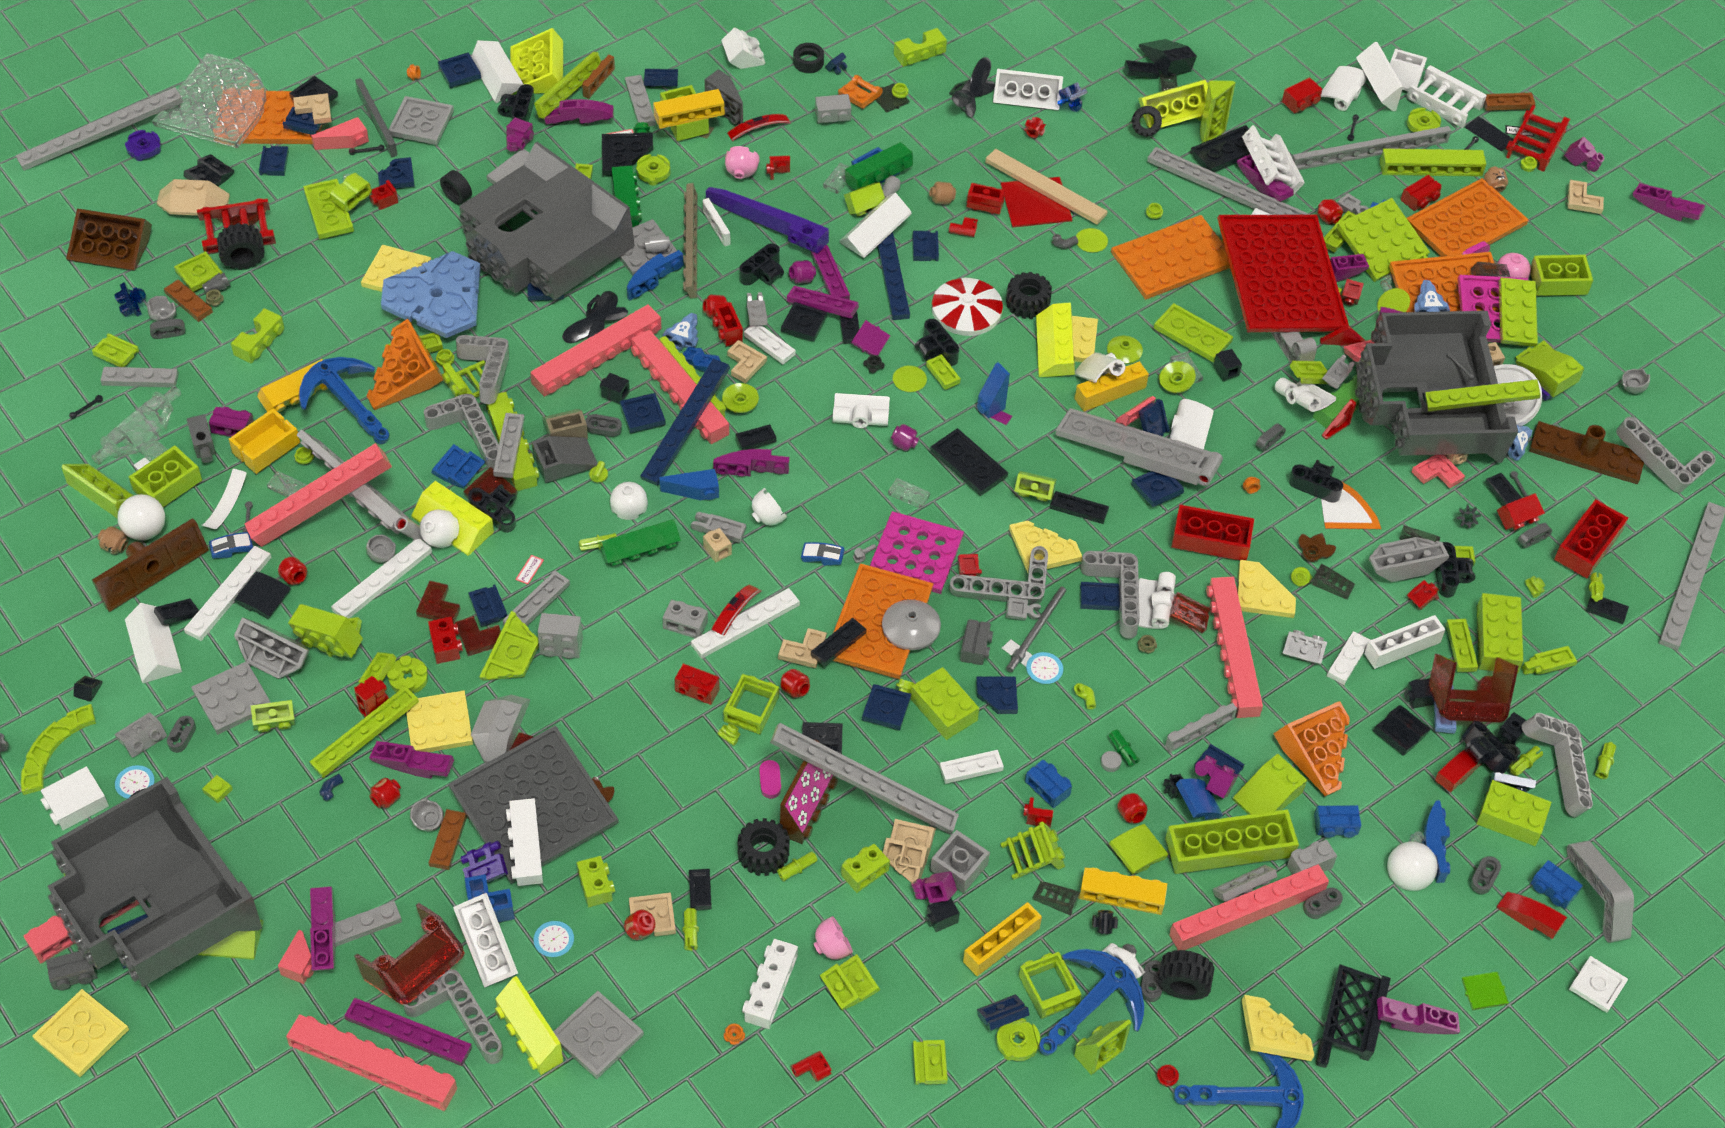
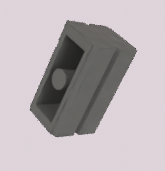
M972 619L967 621L961 649V662L983 665L984 658H989L990 647H987L988 642L992 643L994 632L990 631V623L978 622Z
M79 951L46 960L49 981L54 990H66L70 985L78 983L88 984L92 979L98 978L96 968L92 964L89 965L87 960L82 958Z

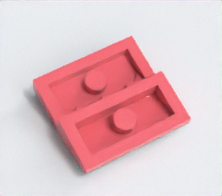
M1154 396L1148 397L1118 417L1115 422L1125 426L1129 425L1140 417L1138 411L1150 403H1154L1156 398Z

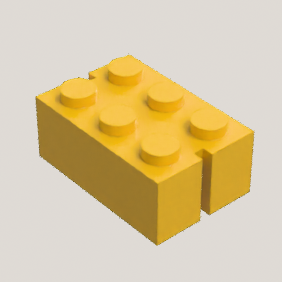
M273 408L229 438L232 453L257 474L300 443V439L297 436V428L288 420H284V417Z

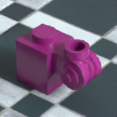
M514 118L506 126L507 150L513 152L524 149L525 145L534 137L532 123Z
M1584 136L1572 143L1564 154L1575 167L1584 161L1587 162L1586 167L1592 172L1597 171L1604 161L1603 154L1597 153L1594 150L1595 147Z
M1206 755L1203 760L1195 765V772L1199 776L1209 774L1211 779L1206 789L1224 799L1228 797L1239 775L1234 773L1235 770L1227 765L1219 766L1216 764V759Z
M951 871L935 873L929 878H919L911 884L914 889L913 892H915V898L927 899L928 897L930 903L948 901L957 891Z

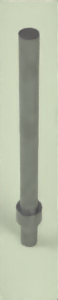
M1061 586L1020 648L1014 651L1012 659L1006 667L1007 671L1013 672L1018 663L1023 661L1026 651L1066 593L1064 587Z

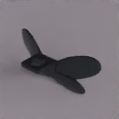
M983 57L977 62L970 80L957 83L949 92L952 95L954 104L960 108L965 107L966 114L969 117H973L976 112L975 97L986 95L995 89L993 81H986L991 71V61L987 57Z
M605 291L601 296L597 294L587 304L586 318L570 325L562 335L563 340L566 343H575L587 336L590 338L604 330L605 321L625 318L628 310L624 307H616L618 296L614 292Z

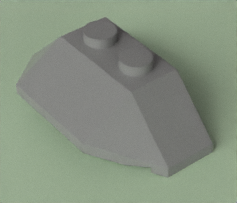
M1413 537L1380 544L1369 557V560L1376 574L1391 582L1428 575L1445 562L1449 555L1442 542Z
M243 617L234 634L245 662L247 661L248 664L278 679L301 669L309 652L302 643L270 627Z
M510 694L484 702L471 732V737L485 763L510 751L530 699Z

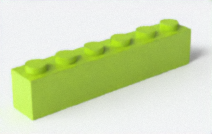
M1383 149L1380 165L1382 175L1483 176L1486 160L1483 150Z
M507 392L498 393L497 400L494 403L486 404L498 443L500 442L505 414H518L517 411L513 412L514 403L512 398H508ZM523 430L513 478H511L515 491L537 486V478H539L537 467H533V455L528 453V441L522 437L524 436Z

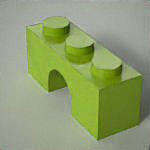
M938 28L923 32V43L921 44L912 42L910 38L894 42V56L904 67L945 53L947 39Z
M265 308L253 319L255 330L258 333L249 335L241 332L231 342L233 355L251 364L256 358L260 357L261 353L284 330L282 316Z

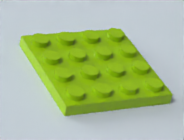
M1393 198L1348 218L1336 226L1354 254H1364L1369 265V269L1366 271L1374 282L1391 274L1390 262L1410 260L1423 252L1426 256L1430 254V251Z

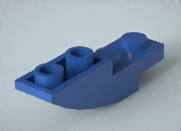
M677 250L666 257L660 253L647 261L627 285V299L630 301L659 286L658 279L684 266L683 253Z
M1440 800L1435 801L1430 811L1422 837V844L1429 847L1437 859L1436 883H1444L1450 874V864L1446 862L1445 843L1447 838L1450 837L1449 826H1446V812L1442 808Z

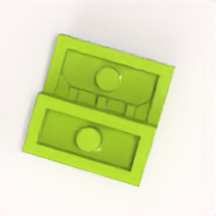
M1145 824L1132 828L1109 842V845L1132 874L1148 870L1151 864L1163 861L1169 855Z
M857 954L840 966L835 964L820 975L842 1010L852 1007L880 991V988Z

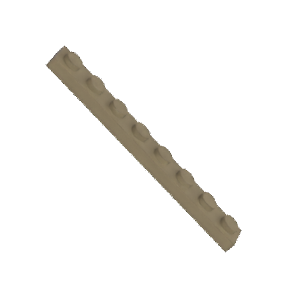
M689 183L686 184V191L684 192L686 204H684L686 217H684L686 227L684 237L686 242L683 245L686 255L683 256L686 268L683 269L686 281L683 282L684 291L688 292L690 299L697 298L698 194L694 184Z

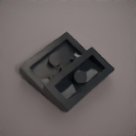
M211 154L197 159L196 166L184 170V177L188 180L210 181L218 187L234 174L232 168Z
M256 571L234 601L248 611L253 609L266 619H269L291 588L271 576Z
M1399 705L1389 712L1387 718L1375 726L1373 732L1404 756L1430 732L1431 728L1402 705Z
M803 722V735L813 740H818L820 744L842 754L843 723Z

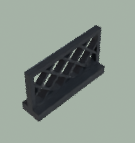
M1339 964L1320 1041L1359 1054L1360 1059L1369 1061L1375 1051L1381 1020L1378 1019L1377 999L1382 996L1387 997L1391 978L1384 975L1378 978ZM1342 972L1349 974L1353 982L1345 984L1341 977ZM1366 980L1374 983L1373 989L1366 992L1361 982ZM1357 985L1362 994L1354 997L1349 987ZM1342 990L1345 991L1349 1000L1341 1003L1337 996V993ZM1363 997L1369 1004L1368 1008L1364 1010L1357 1003V1000ZM1352 1003L1357 1013L1349 1015L1344 1006ZM1337 1009H1340L1345 1017L1340 1021H1337L1332 1014ZM1358 1016H1360L1363 1022L1365 1023L1364 1026L1359 1029L1356 1027L1355 1023L1352 1020L1353 1018H1356ZM1348 1022L1353 1031L1345 1035L1340 1024ZM1335 1027L1341 1037L1335 1039L1327 1036L1329 1029ZM1356 1034L1360 1041V1046L1352 1045L1348 1037Z

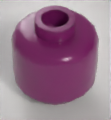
M808 260L795 261L789 267V277L796 284L810 283L816 276V268Z
M906 424L896 426L891 436V439H893L892 444L904 451H908L911 447L915 448L919 440L916 437L917 430Z

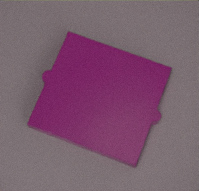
M865 320L851 343L862 349V352L870 355H879L891 335L881 330L879 326L876 327Z

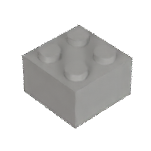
M541 613L538 628L540 655L579 658L583 642L581 617Z
M956 830L932 857L930 871L933 873L951 871L956 888L965 893L988 865L990 852Z

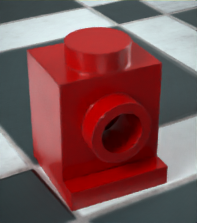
M389 180L386 181V184L372 189L371 195H369L371 203L376 205L379 210L398 203L397 191Z

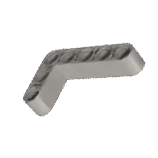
M471 335L457 337L456 348L458 358L486 361L479 382L480 401L484 404L494 403L497 400L509 360L508 340L505 338Z
M463 394L430 405L424 409L426 427L430 430H436L464 420L483 460L486 461L487 468L494 471L499 444L472 394Z
M1634 417L1625 418L1616 429L1619 438L1674 492L1680 493L1684 491L1715 463L1713 453L1702 451L1687 465L1683 466Z
M1042 546L1032 549L1029 561L1028 582L955 575L950 581V592L957 597L1007 602V599L1012 597L1028 600V604L1031 605L1039 604L1042 602L1045 593L1048 551ZM1040 554L1044 559L1036 560L1034 555ZM1038 572L1042 577L1037 579L1032 574ZM959 582L962 583L964 587L961 589H957L954 587V584ZM978 584L981 585L983 589L980 591H976L973 589V586ZM997 586L1000 587L1002 591L1000 593H995L992 590V588ZM1019 589L1021 594L1014 595L1011 590ZM1038 591L1040 596L1033 597L1030 592Z
M1085 552L1081 563V572L1084 575L1119 578L1120 633L1125 638H1134L1137 635L1140 621L1138 559L1136 555L1121 552Z
M1536 713L1522 724V730L1526 736L1554 745L1565 809L1570 816L1578 817L1593 806L1580 732L1572 723L1542 713Z
M1589 840L1568 844V858L1605 901L1603 934L1606 941L1612 943L1630 939L1634 908V895L1631 888Z
M446 970L404 993L402 1003L405 1014L409 1017L420 1016L449 1000L485 1061L490 1064H496L502 1060L503 1049L500 1039L461 975L456 970ZM450 981H456V983L452 985L447 984ZM432 991L437 992L434 995H428ZM459 998H466L462 1002L457 1001ZM411 1002H417V1004L409 1006ZM471 1014L476 1015L474 1018H467ZM481 1031L487 1032L485 1035H477ZM492 1048L497 1049V1051L493 1053L488 1052V1050Z

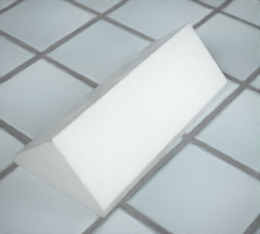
M477 40L471 57L479 69L481 79L495 103L501 101L500 99L503 94H512L524 84L499 42Z
M1374 42L1356 58L1380 101L1392 111H1396L1403 86L1378 42Z
M997 69L993 102L1059 110L1063 76Z
M895 192L879 203L840 240V243L865 258L906 220L912 212Z
M140 603L125 619L142 683L182 672L169 624H161L154 613L156 606Z
M487 893L453 907L484 987L518 974Z

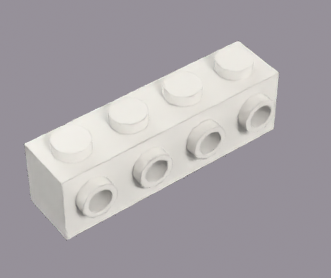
M1434 615L1370 640L1364 654L1374 669L1441 643L1445 628Z
M535 798L509 801L510 809H506L507 822L511 821L512 828H508L509 841L513 840L514 846L510 847L511 860L515 859V866H511L512 879H517L518 886L543 883Z
M774 939L772 945H768L764 954L766 960L758 968L757 976L759 978L757 982L752 983L750 989L751 998L749 1001H745L742 1013H745V1022L766 1029H770L798 957V946Z

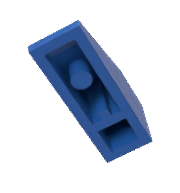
M999 362L994 365L978 395L977 408L988 419L1006 408L1010 373Z
M715 469L659 477L661 492L700 501L719 498V484Z

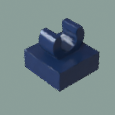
M842 52L825 66L826 69L831 71L834 68V72L839 75L842 72L839 67L843 70L848 67L845 62H842L846 58L845 54Z

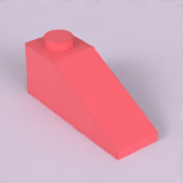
M358 117L311 135L315 150L355 148L369 142L367 129Z

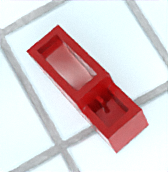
M1463 750L1438 772L1435 781L1449 792H1452L1459 784L1462 785L1481 764L1476 762V758L1470 752Z
M1507 892L1496 907L1529 930L1533 931L1536 928L1551 939L1556 936L1567 919L1565 915L1543 903L1511 892Z

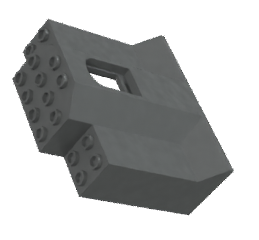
M539 142L534 144L523 166L459 206L460 218L463 224L462 230L465 233L466 246L469 252L468 258L479 262L482 271L490 274L495 281H499L506 289L511 290L515 294L531 283L534 287L542 290L546 296L556 300L635 246L630 207ZM535 210L536 212H538V214L535 215L531 211ZM522 211L533 218L513 232L502 231L498 228Z
M1488 311L1381 313L1379 320L1376 321V327L1371 333V340L1374 343L1366 344L1364 351L1361 352V358L1356 365L1357 387L1355 395L1359 399V412L1362 413L1365 422L1370 425H1391L1392 432L1395 433L1396 437L1395 447L1398 448L1400 456L1486 453L1498 463L1503 462L1518 434L1515 417H1506L1503 403L1428 411L1425 399V392L1498 384L1486 338L1491 327ZM1448 352H1453L1455 354L1454 357L1470 373L1475 375L1473 380H1469L1468 375L1452 359L1447 358ZM1417 391L1420 408H1407L1405 401H1383L1382 393Z
M168 777L51 842L54 848L51 853L56 860V865L60 872L66 876L47 886L50 891V895L47 897L53 905L52 908L58 918L61 917L69 938L73 944L77 945L82 958L86 959L89 965L92 964L97 970L119 958L122 965L128 968V973L134 982L139 981L141 986L144 987L236 931H256L262 929L252 895L242 881L238 883L182 804L178 791ZM135 900L138 901L148 916L120 934H117L115 929L108 934H104L99 928L100 922L104 918ZM144 900H147V902L151 906L150 908L146 906Z

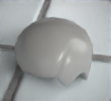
M155 296L147 302L148 314L154 321L170 320L176 315L174 302L170 303L166 296Z
M1630 369L1622 375L1621 384L1629 393H1643L1649 386L1650 374H1646L1644 369Z
M383 534L370 538L366 546L368 556L377 563L389 561L394 556L396 544L390 537Z
M421 799L414 803L410 810V819L422 831L436 830L443 822L444 812L440 805L434 801Z

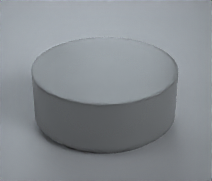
M1114 751L1105 752L1101 758L1102 768L1108 772L1117 771L1121 766V756Z

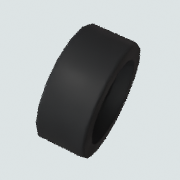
M802 43L798 45L793 51V64L795 68L804 73H814L822 69L824 65V50L822 47L815 43ZM804 55H813L817 57V59L812 61L802 60L800 57Z
M451 170L441 177L440 186L450 201L460 205L471 198L472 189L461 173Z

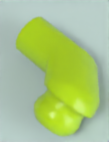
M1082 683L1075 684L1074 691L1077 696L1086 701L1087 709L1096 708L1094 691Z

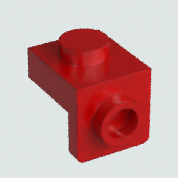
M1347 279L1341 296L1342 301L1347 305H1358L1364 283Z
M978 554L958 555L959 575L980 577L982 570L979 569Z
M1030 797L1029 804L1024 806L1023 816H1027L1026 824L1039 826V823L1044 822L1051 828L1053 810L1034 808V798Z

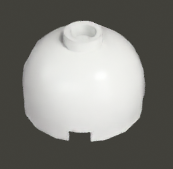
M623 482L617 485L610 496L611 511H614L620 519L632 520L639 518V515L644 514L648 507L645 490L634 482Z
M765 488L754 496L752 500V509L754 511L752 516L758 523L762 521L765 525L773 526L787 518L785 513L781 515L783 512L770 493H767Z
M439 509L430 511L420 522V535L427 544L433 547H449L454 538L456 539L458 536V520L450 511Z

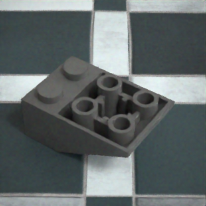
M718 69L704 79L705 92L719 89L724 101L725 115L722 116L738 126L743 123L742 99L731 77Z
M548 436L532 441L533 456L545 483L597 466V460L587 439L584 437Z

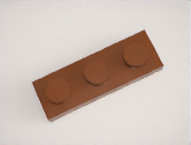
M608 54L600 62V65L592 71L589 78L584 80L582 84L583 97L590 99L615 70L614 56Z
M1532 92L1486 94L1484 102L1486 111L1531 109L1532 105H1536Z
M176 280L164 288L165 294L198 322L213 313L212 308L180 280Z
M446 809L428 862L430 867L450 870L467 819V815L464 812Z

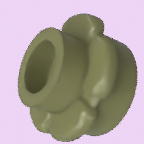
M216 289L210 290L206 294V303L208 305L217 306L224 299L220 291Z
M1144 635L1138 641V648L1142 652L1152 653L1157 648L1156 640L1151 635Z

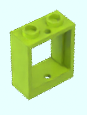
M742 674L723 711L724 722L761 735L779 699V686L772 682L759 680L751 675ZM745 690L769 698L761 717L736 708Z
M1059 952L1054 954L1047 953L1041 959L1036 961L1029 960L1020 966L1019 977L1041 1019L1080 1003L1082 994ZM1055 968L1067 992L1042 1001L1030 977Z

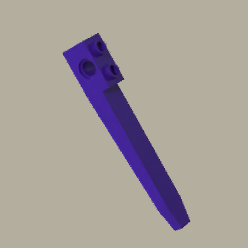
M709 187L705 190L706 199L709 198L717 206L788 236L789 242L818 254L829 243V229L724 189Z

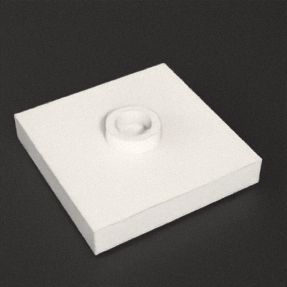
M1590 956L1569 990L1607 1013L1628 979Z

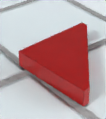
M1349 325L1320 338L1321 344L1341 346L1366 341Z
M1353 399L1349 400L1322 434L1324 439L1331 438L1350 425L1356 402Z

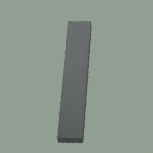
M361 78L355 79L357 93L391 158L397 156L396 143Z

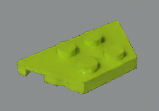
M513 611L510 612L479 676L480 680L524 677L539 647V640Z

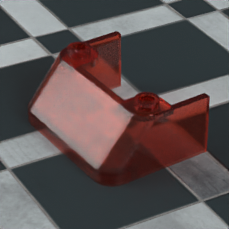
M1435 654L1429 687L1439 713L1443 718L1453 721L1477 720L1480 722H1503L1507 719L1518 665L1496 657L1493 676L1482 677L1478 683L1477 690L1452 689L1457 662L1440 654Z
M420 903L416 904V908L422 921V930L426 934L396 959L390 955H381L372 962L358 953L354 956L363 979L400 1004H407L413 1001L464 956L461 942L444 920Z

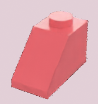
M298 930L278 964L281 976L302 984L313 975L314 971H312L311 954L303 931Z

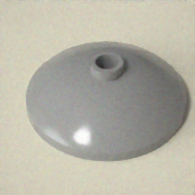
M902 600L893 604L886 610L882 620V629L886 638L893 645L906 650H919L931 645L939 636L941 628L940 617L935 609L919 600Z

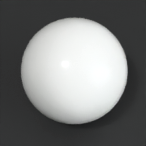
M144 494L134 495L126 499L120 506L117 516L118 524L122 532L128 537L140 541L149 540L158 535L163 529L165 511L160 502L155 498Z
M1409 841L1398 845L1392 850L1388 858L1387 869L1391 880L1397 886L1408 891H1419L1428 887L1434 881L1437 875L1438 864L1434 853L1429 847L1419 842Z

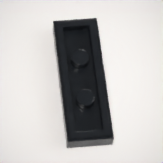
M1055 491L1050 509L1104 524L1109 506Z
M851 618L811 651V656L825 667L866 634L867 629L854 618Z

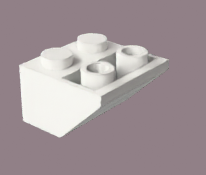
M734 27L721 40L729 62L738 68L743 69L765 64L764 54L759 47V41L755 37L748 36L745 31H740Z
M1395 49L1390 65L1403 86L1402 90L1408 91L1411 84L1418 87L1427 58Z

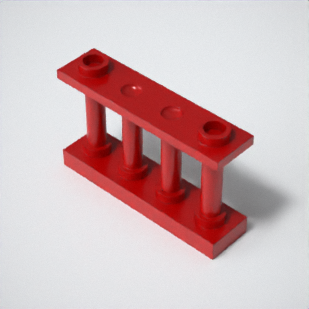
M1532 105L1530 110H1526L1523 116L1524 121L1513 141H1509L1506 147L1508 151L1506 158H1510L1513 151L1525 156H1531L1540 163L1538 170L1544 172L1567 130L1570 118L1564 117L1561 123L1550 121L1534 115L1536 106ZM1531 120L1554 129L1556 133H1549L1528 124ZM1524 131L1549 139L1550 143L1540 142L1523 135ZM1521 141L1540 148L1545 153L1539 154L1517 144Z
M258 198L254 201L197 209L199 221L204 220L207 239L202 240L204 252L206 251L208 254L219 253L211 219L222 218L224 228H228L231 225L229 216L240 215L241 224L245 223L249 226L247 213L258 212L263 245L276 244L273 229L268 230L265 211L270 210L268 198Z

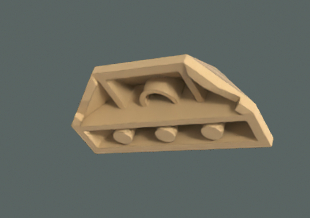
M174 179L160 190L157 206L169 214L198 216L197 209L228 205L230 194L210 181Z

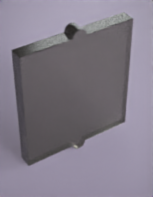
M894 83L881 87L883 92L876 99V102L886 113L910 103L907 97L896 98L893 96L892 88L895 85Z

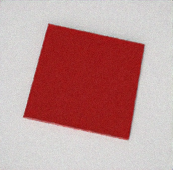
M1060 177L1049 178L1062 185ZM1020 181L1000 183L1001 189L1005 190L1004 200L1012 228L1072 222L1070 209Z

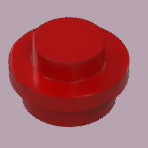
M1164 1065L1159 1068L1157 1079L1162 1085L1170 1087L1178 1082L1179 1073L1174 1066Z

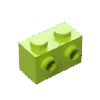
M873 183L844 194L849 213L856 214L857 216L866 214V210L870 208L873 210L885 199L880 183Z
M1020 471L1017 476L1014 492H1019L1018 495L1029 497L1032 495L1036 496L1038 500L1048 501V499L1051 500L1053 498L1057 479Z
M292 700L250 705L253 728L258 730V732H268L271 730L270 728L279 727V729H289L291 725H295Z
M875 844L861 849L855 857L844 861L841 876L858 893L889 871L890 860Z
M601 856L578 861L577 871L588 908L613 901L612 893L615 892L613 881H608L607 875H610L607 862L603 863Z

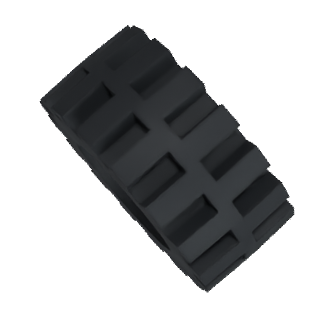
M1143 106L1133 114L1132 127L1139 135L1145 137L1152 136L1161 128L1162 116L1155 107ZM1149 114L1153 117L1154 124L1152 127L1143 128L1141 126L1140 118L1142 115Z

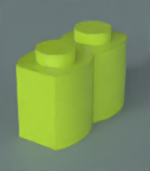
M353 173L347 176L343 183L333 187L330 196L335 204L347 212L353 209L359 201L369 196L372 189L369 182L357 173Z

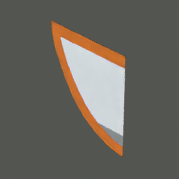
M1344 482L1338 502L1331 503L1321 499L1325 528L1381 529L1379 520L1368 503L1357 491Z

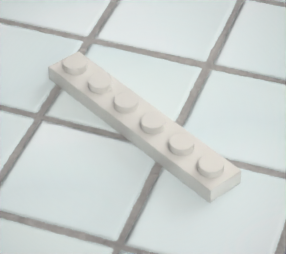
M421 539L414 540L331 606L332 611L337 615L351 618L431 554V547Z
M254 546L184 628L185 633L202 641L235 602L234 599L256 571L260 572L271 559V554Z
M788 588L738 615L724 636L710 630L692 640L691 646L702 659L800 606V601Z

